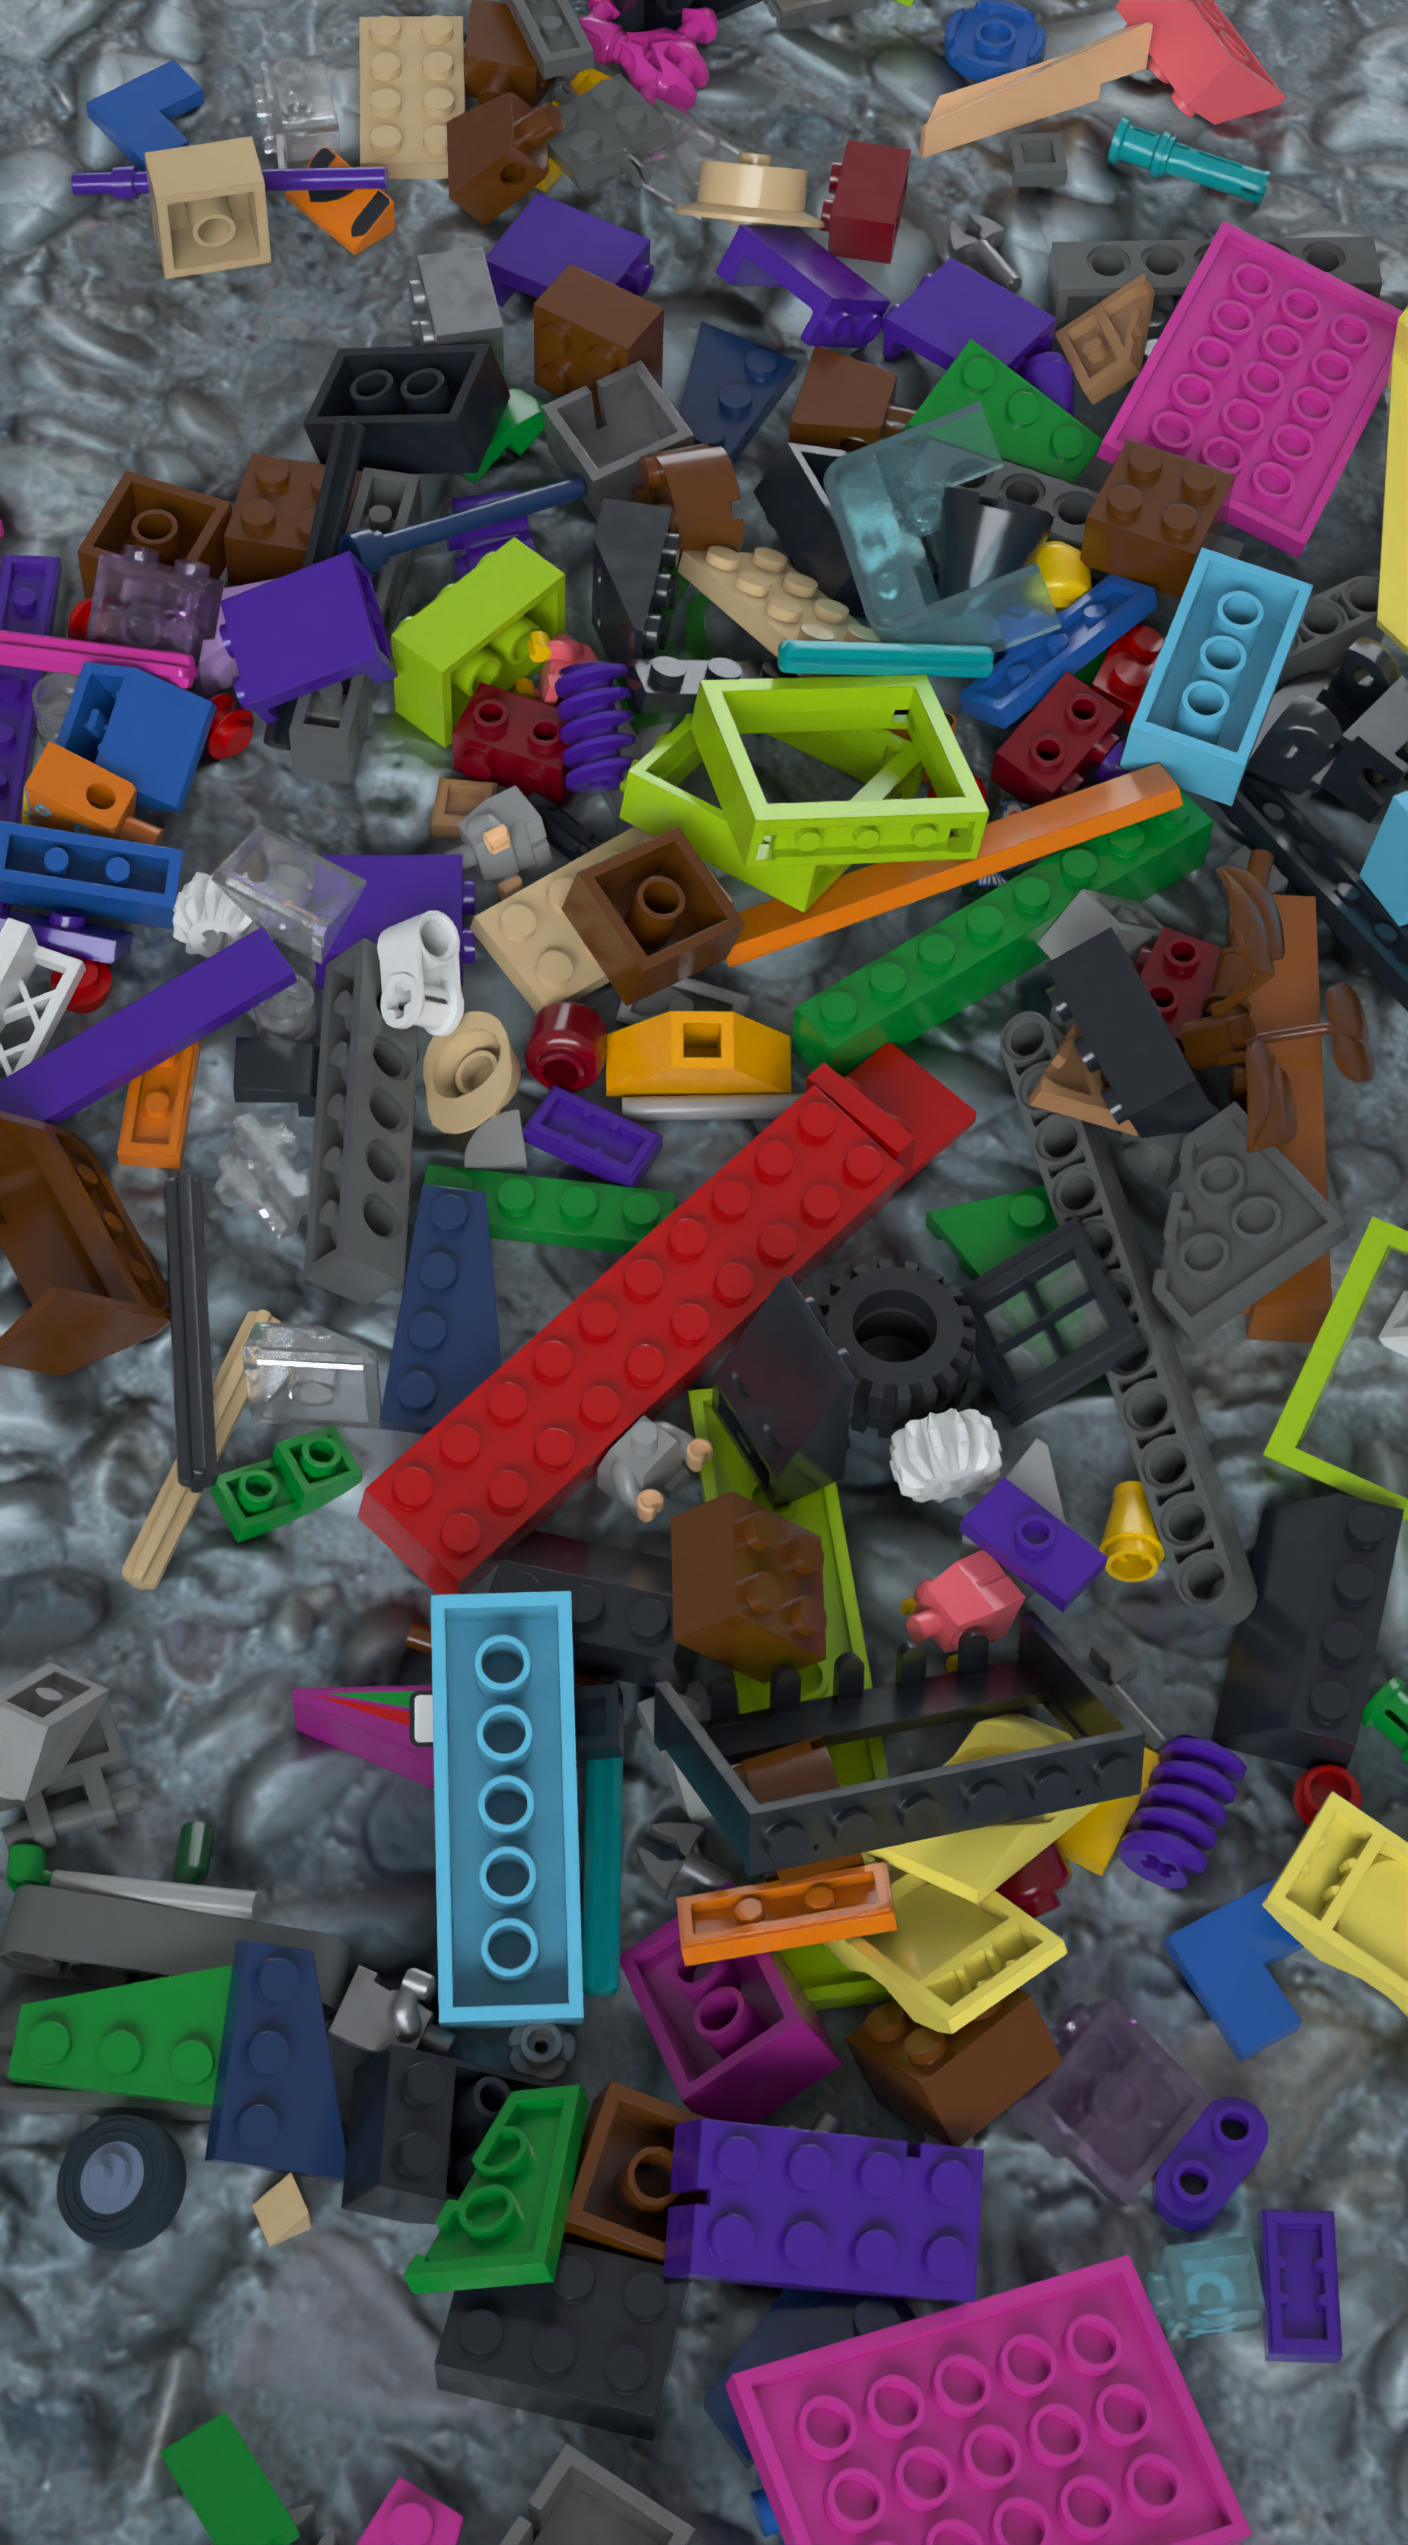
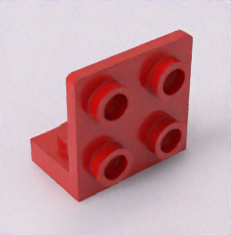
M886 1043L847 1076L841 1077L826 1063H823L807 1076L806 1092L813 1085L817 1086L906 1169L895 1192L968 1130L976 1120V1111L893 1043Z

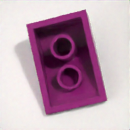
M731 1878L714 1891L736 1888L739 1885ZM676 1916L620 1955V1965L681 2101L693 2113L712 2120L756 2124L842 2065L818 2014L779 1951L685 1966L680 1945L678 1916Z

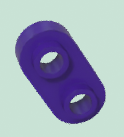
M1230 2096L1213 2100L1201 2111L1161 2164L1153 2183V2202L1158 2213L1165 2221L1180 2229L1196 2230L1208 2226L1219 2216L1259 2162L1267 2145L1268 2126L1263 2114L1256 2106L1245 2099ZM1226 2122L1236 2123L1243 2129L1245 2137L1240 2140L1229 2139L1222 2133L1220 2125ZM1186 2176L1195 2177L1203 2184L1204 2192L1198 2195L1189 2194L1182 2189L1179 2180Z

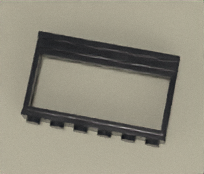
M1034 1611L1021 1613L1018 1660L988 1665L989 1641L979 1629L971 1628L966 1630L959 1638L957 1672L926 1678L927 1652L919 1642L909 1640L904 1642L897 1650L895 1684L864 1690V1663L855 1653L846 1652L841 1654L834 1663L833 1696L801 1702V1676L792 1665L783 1664L778 1666L771 1674L770 1708L737 1714L736 1687L729 1678L720 1676L713 1679L707 1686L706 1721L701 1722L696 1720L669 1681L655 1683L654 1744L659 1751H667L744 1859L745 1872L748 1876L1141 1794L1146 1734ZM1043 1704L1074 1739L762 1804L757 1803L731 1767L742 1764V1760L819 1735L823 1736L825 1745L828 1747Z

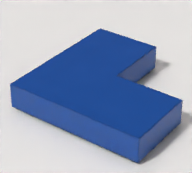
M172 60L86 102L87 115L141 172L146 171L144 153L189 146V140L170 120L204 104V93L202 87L175 60Z
M1278 1877L1168 1935L1163 1945L1239 2062L1298 2031L1302 2020L1267 1969L1269 1966L1304 1948L1262 1906L1263 1901Z

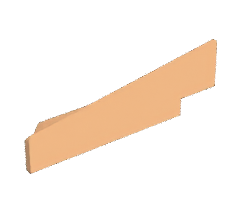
M1147 22L1121 28L1071 53L940 95L928 122L922 125L919 154L922 158L1099 100L1102 83L1146 69L1153 25Z

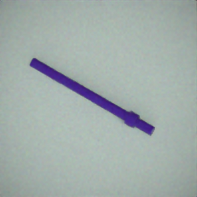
M136 166L113 167L112 172L73 173L71 178L74 195L113 194L116 200L139 199L140 194H149L146 171L139 172ZM387 166L261 169L265 191L388 189L389 171Z

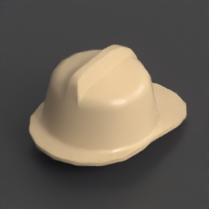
M484 1011L463 1013L461 1022L453 1033L444 1037L434 1036L429 1042L423 1059V1079L426 1088L428 1115L432 1125L443 1133L460 1134L478 1127L489 1118L494 1119L498 1117L499 1114L503 1113L504 1107L509 1104L517 1093L521 1081L520 1062L511 1048L508 1033L501 1020L492 1014Z

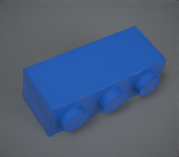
M0 821V902L46 910H71L91 917L172 929V920L175 913L173 908H175L174 905L178 894L183 850Z

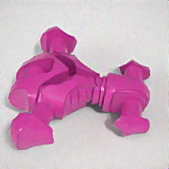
M589 0L587 2V7L590 11L589 15L580 17L578 21L594 50V60L603 65L616 63L620 66L622 64L624 72L629 78V83L658 113L657 105H666L681 110L692 108L697 99V92L694 87L703 88L709 81L707 65L697 50L695 42L706 45L715 39L718 32V18L714 10L708 7L696 9L683 8L682 26L676 31L663 27L645 32H626L625 34L622 26L612 23L621 14L613 0Z

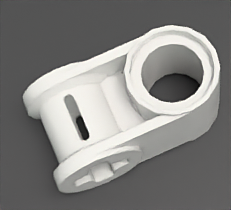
M438 910L427 911L382 931L378 938L377 951L380 960L382 988L380 1008L386 1024L397 1029H408L412 1025L424 1027L433 1036L444 1037L453 1033L459 1026L464 1013V999L460 981V939L453 921L446 914ZM441 999H444L446 1004L440 1003ZM399 1005L404 1006V1011L398 1008Z

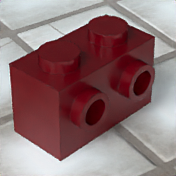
M847 141L843 162L833 161L831 168L829 194H835L834 199H824L821 213V221L825 222V227L820 228V231L829 232L828 251L832 255L891 264L907 192L911 149Z
M1066 672L996 752L990 780L1020 802L1028 803L1030 805L1029 808L1083 790L1087 782V778L1084 775L1095 763L1100 766L1113 747L1122 740L1117 733L1123 711L1069 672Z
M480 682L452 732L453 770L464 773L473 780L498 783L499 786L508 789L516 785L527 798L533 792H541L555 802L556 805L562 806L570 791L566 788L565 776L574 770L564 765L562 753L570 745L561 741L560 729L568 722L559 718L557 707Z
M1163 926L1153 948L1143 945L1135 962V967L1185 1056L1181 1040L1182 1027L1187 1022L1205 1018L1206 1013L1202 1009L1203 997L1211 993L1218 966V955L1224 948Z

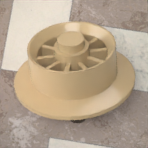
M739 152L738 163L700 160L697 202L674 208V214L727 220V224L738 225V228L741 224L770 227V224L813 228L825 227V222L804 212L808 170L771 166L772 155Z

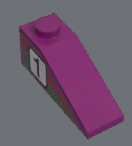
M432 1685L292 1688V1703L297 1731L434 1789Z

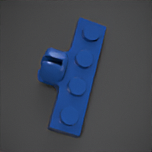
M1110 574L1072 605L1058 613H1048L1043 607L1025 600H1013L1005 603V609H997L993 613L985 634L988 646L997 649V651L993 650V661L996 663L993 666V672L987 678H977L958 693L962 713L1006 729L1040 702L1066 672L1074 675L1157 609L1155 588Z

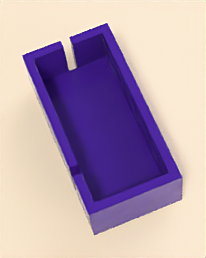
M698 2119L675 2124L670 2192L686 2194L707 2190L706 2204L669 2207L663 2276L938 2304L975 2302L984 2150L928 2143L907 2145L908 2141L711 2119Z

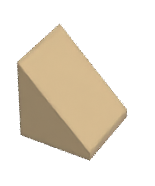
M291 2172L252 2205L269 2247L312 2229L308 2209Z

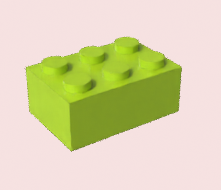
M513 537L496 552L487 553L479 561L476 568L457 583L444 587L436 599L419 613L401 621L391 634L392 656L398 677L393 678L395 711L444 748L448 747L452 743V732L480 682L512 692L513 687H515V680L519 678L531 679L541 671L544 662L532 661L527 644L530 634L534 631L547 633L550 640L558 634H565V573Z

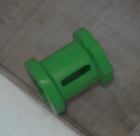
M1397 1676L1387 1682L1365 1706L1361 1725L1366 1729L1372 1726L1375 1727L1403 1752L1401 1760L1408 1766V1694L1405 1692L1406 1683Z

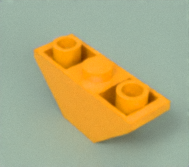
M669 1011L607 1034L606 1097L792 1093L790 1036L733 1011Z

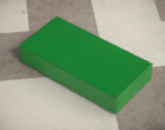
M226 2411L160 2451L165 2466L213 2545H289L301 2537L295 2522Z

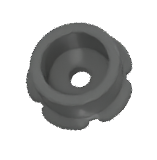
M546 2023L514 2026L507 2040L508 2046L511 2047V2052L508 2054V2062L515 2073L551 2082L558 2080L565 2074L568 2065L574 2062L577 2054L576 2039L572 2033L565 2031V2024L553 2025ZM538 2043H545L548 2046L547 2052L543 2054L537 2053L534 2048Z

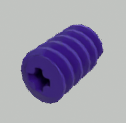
M591 661L562 668L558 672L562 677L556 681L555 691L556 695L566 700L558 705L557 712L561 720L568 722L560 729L561 741L570 745L562 753L564 765L574 769L565 776L566 788L573 792L582 793L618 790L620 783L624 780L623 773L630 770L634 759H638L622 756L620 752L621 749L636 743L635 735L618 732V726L634 720L633 712L616 709L615 703L631 697L630 688L613 685L614 679L629 673L628 666L612 662Z
M1177 1735L1163 1744L1158 1757L1159 1764L1153 1767L1148 1780L1149 1787L1144 1789L1138 1803L1139 1810L1133 1813L1128 1826L1130 1833L1123 1836L1118 1849L1121 1861L1131 1871L1145 1880L1174 1890L1186 1888L1189 1881L1184 1873L1198 1874L1205 1871L1208 1860L1200 1850L1214 1849L1218 1837L1210 1827L1217 1828L1224 1825L1228 1814L1221 1804L1227 1805L1234 1802L1237 1789L1232 1782L1243 1780L1247 1770L1243 1760L1233 1752L1213 1741L1191 1735Z

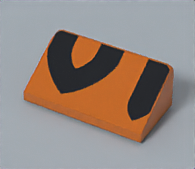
M326 146L322 147L305 166V168L352 167ZM380 189L285 192V199L354 255H357L395 231L394 203Z

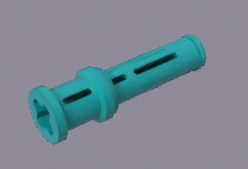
M1123 116L1118 124L1108 155V162L1117 165L1121 160L1148 169L1150 176L1155 178H1164L1166 174H1170L1240 197L1257 205H1260L1269 184L1267 181H1269L1271 176L1270 171L1251 167L1180 143L1174 132L1165 130L1160 134L1133 125L1132 119Z

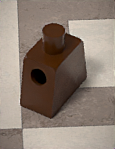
M472 0L464 58L465 92L470 97L477 98L478 106L507 92L515 93L532 108L539 106L557 77L543 79L506 3Z
M507 92L446 122L449 198L485 226L545 179L549 171L547 141L565 130L564 119L557 107L550 102H546L534 110L518 95Z
M815 346L790 420L789 442L872 454L878 464L886 438L917 444L919 436L903 431L917 410L895 405L897 376L892 371Z

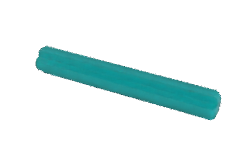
M784 640L778 647L779 657L777 664L783 673L842 675L926 674L927 677L987 678L993 672L992 662L994 653L989 646Z
M623 1757L586 1761L582 1975L583 1993L588 1996L609 1997L615 1995L619 1990Z

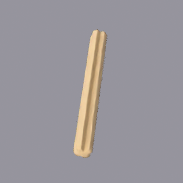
M263 1309L247 1313L213 1382L217 1462L282 1330L281 1321L273 1317L271 1312ZM177 1458L121 1570L122 1579L130 1583L133 1588L141 1591L157 1588L203 1493H192L190 1488L179 1484Z

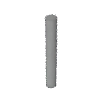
M804 1093L622 1097V1117L631 1121L778 1118Z
M55 1870L50 1883V1887L233 1918L256 1920L261 1908L260 1892L64 1870Z

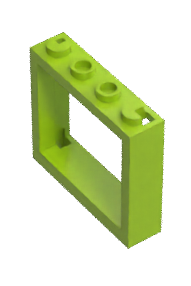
M686 714L683 721L672 732L665 731L659 736L653 749L641 760L634 759L632 761L627 778L620 783L619 787L620 791L624 793L619 818L655 837L679 826L702 861L805 913L852 864L745 868L723 810L676 787L703 762L690 729L693 714ZM888 730L766 733L866 783L850 801L915 799L918 797L925 769L912 742ZM772 835L764 836L762 844H770Z
M926 674L700 680L690 729L745 868L977 859L989 816V809ZM895 710H909L908 715H894ZM907 729L937 798L767 804L739 734ZM951 829L955 837H949ZM772 835L770 844H762L764 836Z
M1372 1216L1263 1456L1348 1496L1404 1509L1402 1520L1408 1523L1407 1498L1299 1450L1391 1249L1408 1256V1231Z

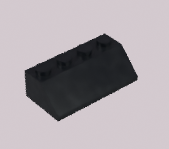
M1339 1493L1263 1509L1250 1564L1257 1588V1600L1255 1608L1248 1618L1236 1626L1211 1741L1226 1749L1308 1770L1322 1765H1335L1345 1770L1347 1769L1357 1744L1404 1509Z

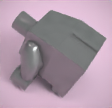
M359 1965L329 2029V2033L334 2038L372 2055H376L389 2045L394 2044L447 2057L456 2035L433 2025L434 2014L423 2007H429L432 2004L438 1991V1984L435 1983L434 1976L417 1968H411L407 1970L399 1991H389L380 1985L381 1978L378 1973Z

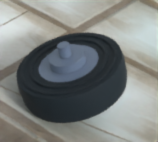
M114 2115L95 2122L85 2129L72 2143L59 2170L57 2202L64 2221L81 2239L102 2249L127 2251L148 2244L168 2227L181 2206L187 2181L186 2163L182 2150L165 2129L139 2116Z

